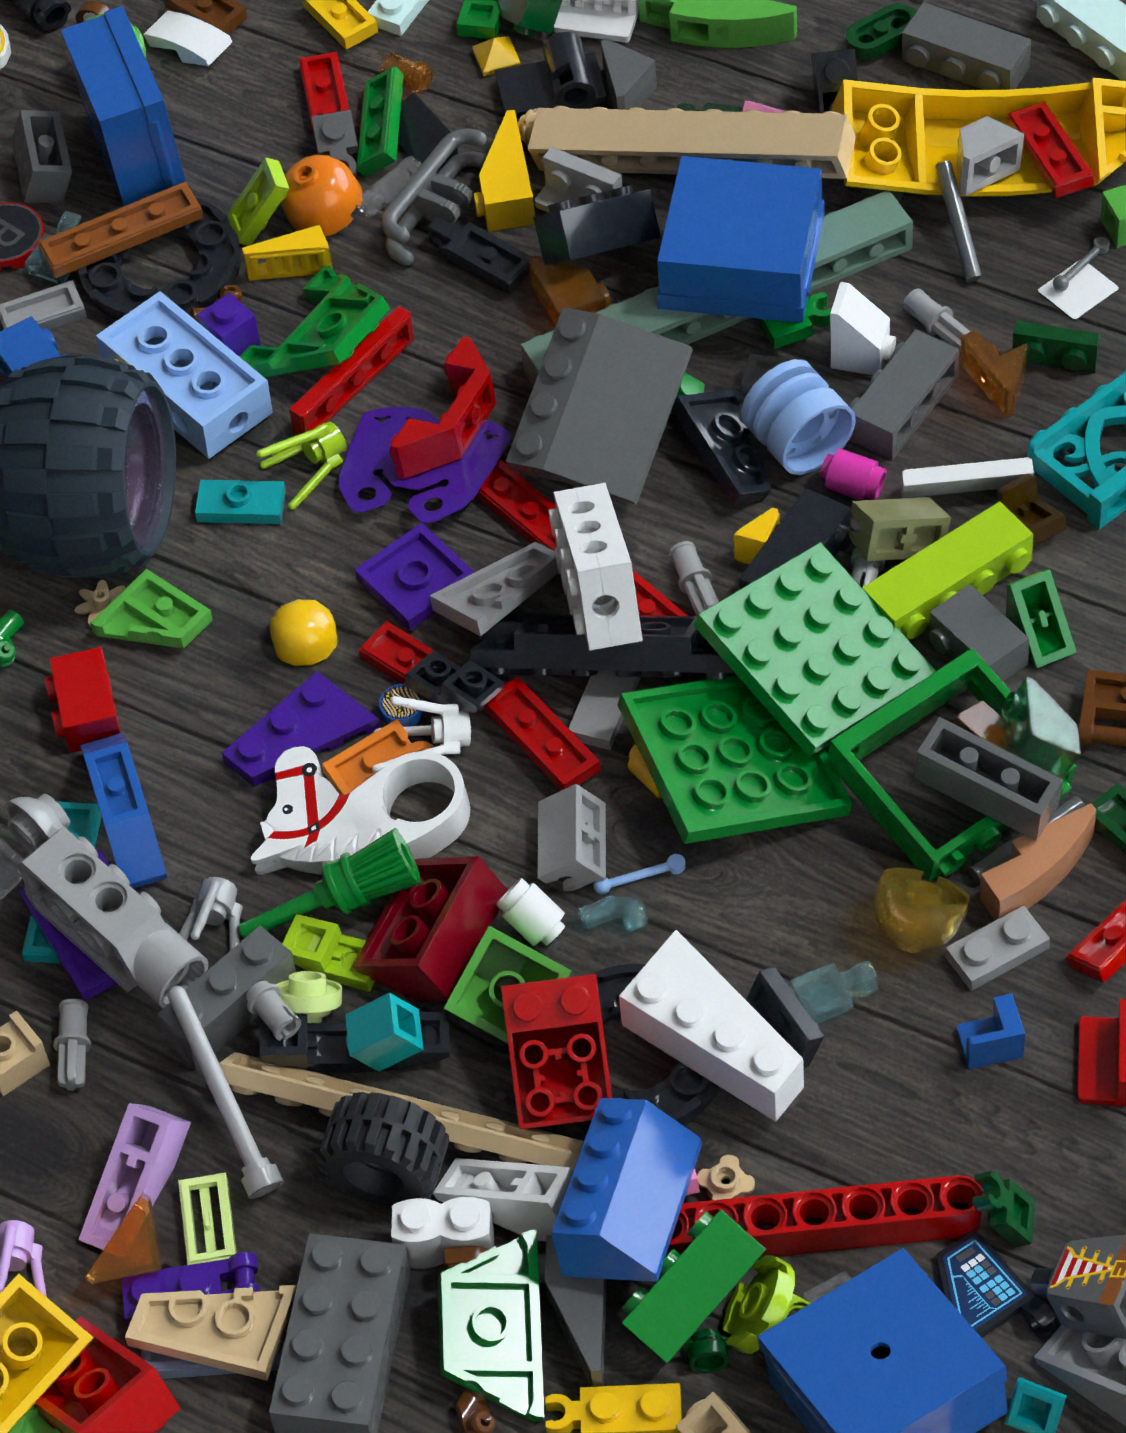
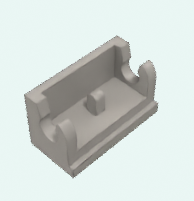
M577 784L538 802V879L544 883L557 881L561 877H572L563 881V891H574L592 882L606 880V803Z

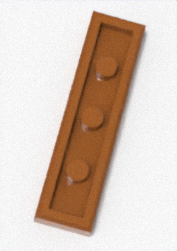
M185 181L40 240L37 244L39 252L54 278H58L204 218L203 211Z

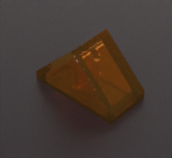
M144 1192L141 1193L87 1273L86 1280L94 1284L162 1269L164 1264L150 1196Z

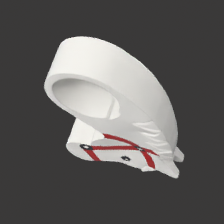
M300 746L288 749L282 753L275 764L277 801L269 812L267 820L260 822L265 841L252 854L251 861L253 864H257L255 871L258 875L286 867L322 875L324 862L328 860L334 861L345 852L352 855L394 828L398 829L406 841L414 859L430 858L454 842L468 824L470 803L462 775L457 766L445 756L434 752L418 751L396 758L352 792L341 795L324 778L318 758L310 748ZM423 782H435L447 786L454 792L449 806L441 814L430 820L409 822L399 818L397 820L390 818L391 807L395 799L401 792L412 785Z

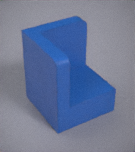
M1012 993L994 997L993 1017L966 1022L957 1026L958 1039L968 1069L1024 1058L1025 1031Z

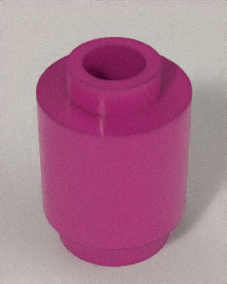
M838 448L834 455L829 453L826 455L821 467L820 478L825 479L824 488L859 501L866 499L877 500L884 485L887 469L879 467L878 461Z

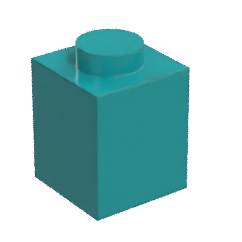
M391 993L345 1014L347 1028L346 1045L349 1056L377 1071L384 1070L424 1050L419 1009Z

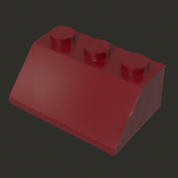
M479 856L414 859L418 867L421 884L393 893L352 966L355 971L369 976L370 979L415 1001H448L488 926L491 925L499 913L500 908L496 905L497 902L508 891Z

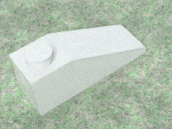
M455 1158L433 1194L437 1200L442 1202L459 1197L484 1199L490 1202L494 1224L520 1235L528 1230H537V1240L546 1241V1235H552L551 1232L573 1171L571 1167Z

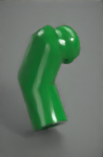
M10 609L0 618V667L9 666L14 661L16 649L12 644L11 638L24 625L22 617Z

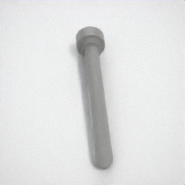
M181 986L172 987L168 992L170 1004L245 1165L242 1168L244 1177L241 1179L249 1199L264 1196L284 1184L283 1178L276 1164H270L267 1157L262 1158L185 989Z

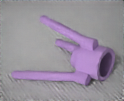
M9 1220L0 1223V1293L5 1288L8 1271H20L26 1267V1263H30L34 1287L47 1297L41 1263L43 1247L34 1243V1228L22 1221Z

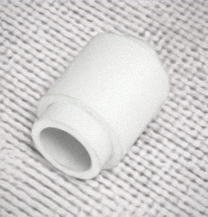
M522 878L514 883L496 904L503 911L501 916L532 946H535L540 941L546 946L549 945L565 928V925L560 921L565 912L536 884L531 883L529 885Z

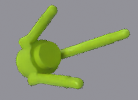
M328 421L313 430L260 449L256 452V456L264 458L273 455L260 462L261 469L271 467L303 451L312 463L316 464L319 461L324 463L288 504L290 510H295L332 469L343 463L339 454L346 450L347 445L339 428L334 423Z

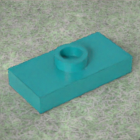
M200 480L195 509L197 522L281 524L286 494L284 481Z

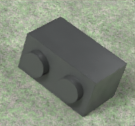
M20 110L12 138V147L24 203L63 204L72 175V168L60 112Z
M971 584L930 611L928 636L932 646L940 654H947L954 660L973 648L1002 682L1028 665L1029 638Z

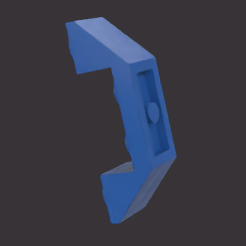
M124 733L80 745L116 866L128 878L129 886L134 889L168 879Z

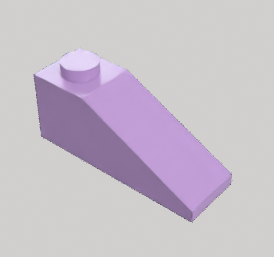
M128 1104L78 1240L119 1257L125 1256L176 1165L191 1122L152 1106Z

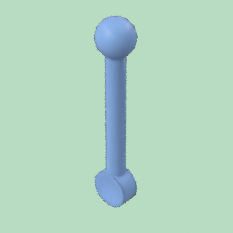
M673 854L666 863L611 879L606 878L604 881H595L593 887L598 894L602 895L607 894L612 887L667 871L672 874H680L685 870V859L682 855Z

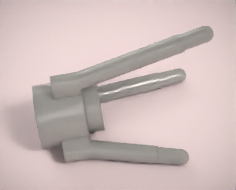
M220 877L204 879L198 898L193 900L190 913L179 934L186 941L189 935L193 940H197L205 924L221 925L227 919L229 920V951H231L240 943L239 920L243 909L241 904L235 902L237 896L236 886L229 880Z

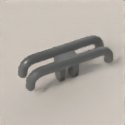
M466 128L455 130L446 135L386 208L381 217V228L387 236L386 251L392 260L403 266H409L413 263V253L403 248L402 244L409 240L410 232L425 214L434 218L439 216L447 222L454 223L460 216L459 208L455 204L468 206L473 200V191L467 185L459 183V181L453 180V178L464 168L474 167L482 169L487 155L475 151L461 152L452 156L443 166L442 164L461 145H473L476 147L485 145L487 141L485 133Z

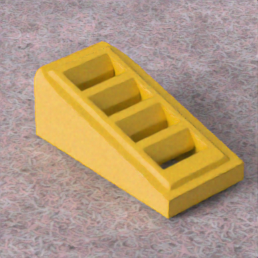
M320 225L242 248L249 281L316 275L324 265L332 267L329 246ZM258 259H266V262L259 264Z

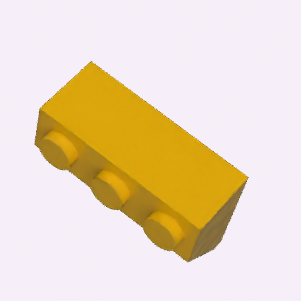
M20 1274L0 1293V1433H9L93 1340V1337Z

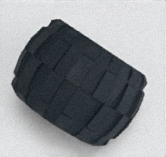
M64 355L31 363L28 367H22L21 370H14L0 388V546L5 554L9 555L15 562L28 563L31 569L61 577L100 578L124 573L130 570L132 566L141 567L147 564L165 538L173 508L176 481L174 426L168 400L161 386L150 372L137 370L133 365L102 356Z

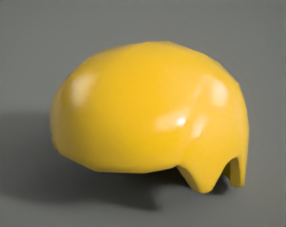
M297 599L284 604L275 611L274 616L271 618V639L277 657L283 662L294 666L313 665L327 659L337 646L338 639L334 618L330 610L316 600Z

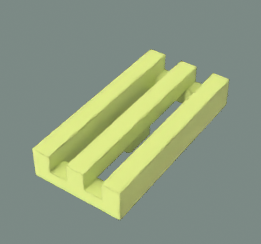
M226 1172L178 1180L188 1265L229 1259L237 1251ZM218 1186L225 1245L223 1250H217L210 1196V1187ZM196 1189L200 1191L206 1252L199 1254L197 1252L191 1190Z

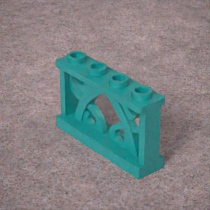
M1126 369L1122 375L1108 385L1104 384L1098 387L1092 396L1077 408L1072 407L1068 409L1061 419L1047 430L1038 431L1028 443L1027 458L1032 459L1034 473H1038L1087 514V520L1099 530L1126 510V466L1118 472L1114 470L1116 463L1126 465V452H1111L1101 456L1100 437L1103 427L1126 424ZM1072 448L1075 452L1065 455L1064 460L1070 463H1080L1085 460L1086 463L1076 467H1066L1055 458L1067 449ZM1089 474L1096 488L1093 490L1079 478Z

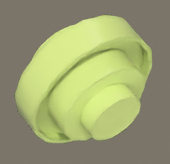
M295 972L289 975V980L276 984L281 990L280 997L294 1014H307L308 1023H321L322 1017L331 1014V1010L340 1007L342 1004V986L338 982L326 979V975L321 972Z

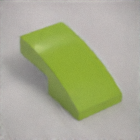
M296 914L282 943L292 952L294 964L307 971L324 973L326 979L367 992L371 991L375 981L370 979L369 976L357 973L352 967L366 940L342 935L338 924Z

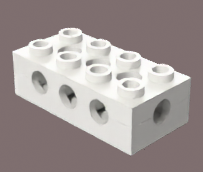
M606 483L554 492L556 508L548 510L549 519L557 548H554L559 574H561L564 593L567 594L570 614L573 615L576 635L585 634L589 651L643 641L632 564Z

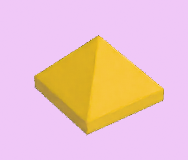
M509 36L492 38L472 46V51L483 77L495 74L497 69L521 65Z

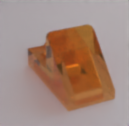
M975 329L961 336L960 364L1002 414L1009 418L1015 413L1026 374L1028 345L1023 344L1000 356L994 344L986 342Z

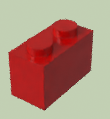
M102 647L50 658L53 676L45 677L50 703L58 702L59 711L51 712L57 738L66 737L70 753L82 751L80 745L120 734L109 673Z

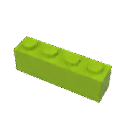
M998 502L866 584L862 589L874 601L894 628L897 627L907 639H914L929 626L930 611L969 584L984 595L1003 578L1011 573L1016 574L1025 569L1029 562L1032 561L1033 533L1001 502Z

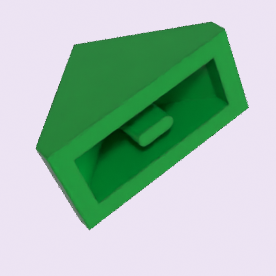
M1050 569L1042 570L1007 584L1005 617L1029 638L1028 659L1033 667L1039 668L1077 653Z

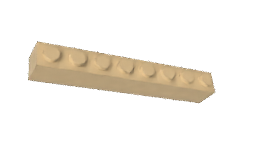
M556 106L554 108H538L528 150L539 171H544L543 156L551 147H554L616 173L677 174L681 156L820 168L822 178L847 179L856 136L847 114L833 111L819 114L800 113L791 110L783 113H769L757 110L723 112L718 109L684 111L678 108L645 110L638 107L620 110L604 107L571 109L565 106Z

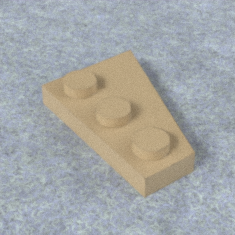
M297 1285L279 1286L277 1291L254 1292L253 1287L234 1288V1293L204 1295L201 1290L141 1294L125 1339L130 1347L267 1381L289 1324Z

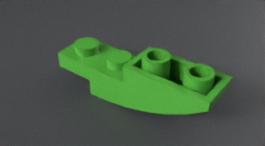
M638 0L640 22L670 29V37L673 42L716 48H745L795 40L797 36V6L771 0Z

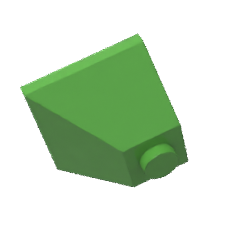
M488 926L444 1009L508 1044L501 986L567 978L572 970L497 929Z

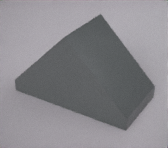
M611 40L601 41L602 67L614 109L629 110L634 107L640 108L657 88L655 60Z

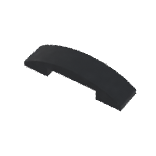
M419 1012L424 1050L381 1071L411 1068L449 1058V1012ZM295 1014L301 1020L299 1030L292 1037L286 1040L282 1038L281 1041H278L260 1017V1060L290 1068L319 1072H377V1070L349 1056L346 1045V1023H308L307 1014Z

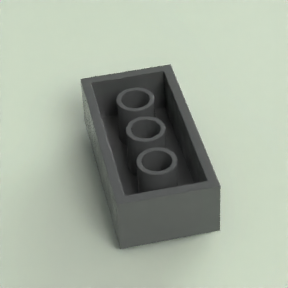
M309 1233L269 1410L275 1433H378L411 1273L404 1244Z

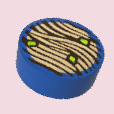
M405 684L391 686L382 693L379 699L381 718L387 725L398 719L403 727L415 726L423 718L424 711L393 705L390 702L393 696L423 701L422 695L406 687Z

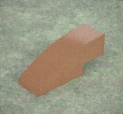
M1092 803L1048 823L1037 841L1026 835L1011 842V859L981 874L980 900L995 921L1023 905L1029 909L1051 892L1068 875L1094 836L1096 809Z

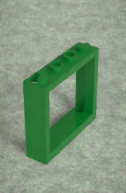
M973 648L831 740L826 761L928 882L942 873L944 876L953 874L965 863L968 855L977 849L980 852H984L991 848L1001 838V833L1009 827L986 816L935 850L859 760L968 689L979 702L984 701L1050 759L1043 770L1063 779L1060 800L1071 791L1072 787L1070 784L1077 767Z

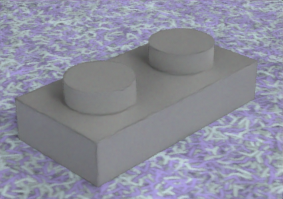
M1023 905L946 947L945 958L968 988L973 991L1050 948V938Z

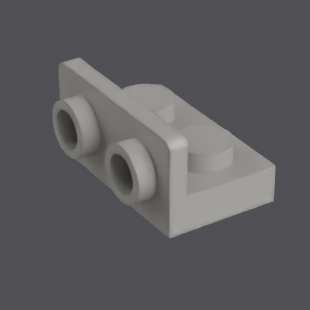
M551 147L543 156L546 185L535 198V207L549 213L548 205L571 199L573 207L580 206L579 197L602 192L604 200L610 199L608 190L622 187L621 174Z

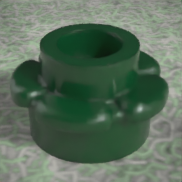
M702 1329L692 1334L691 1339L683 1345V1354L687 1355L690 1368L698 1373H713L725 1368L729 1363L728 1350L732 1348L726 1344L728 1337L720 1336V1333L714 1329Z

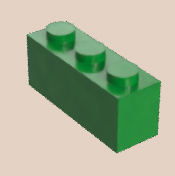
M720 1210L715 1217L706 1211L687 1233L694 1240L681 1255L673 1249L664 1259L660 1272L661 1278L649 1292L640 1287L621 1308L628 1315L622 1324L665 1363L670 1361L766 1250L723 1210Z

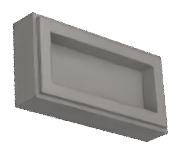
M73 280L0 304V322L3 329L31 316L41 329L48 328L49 330L87 318L84 305Z

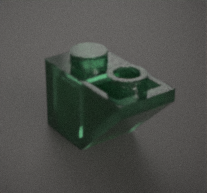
M1026 677L1016 692L1012 691L1008 694L1002 707V716L1005 717L1006 727L1004 745L1007 746L1008 752L1063 779L1081 755L1078 725L1035 680Z

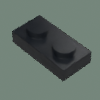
M775 967L760 970L746 1001L803 1058V1068L809 1067L824 1035Z

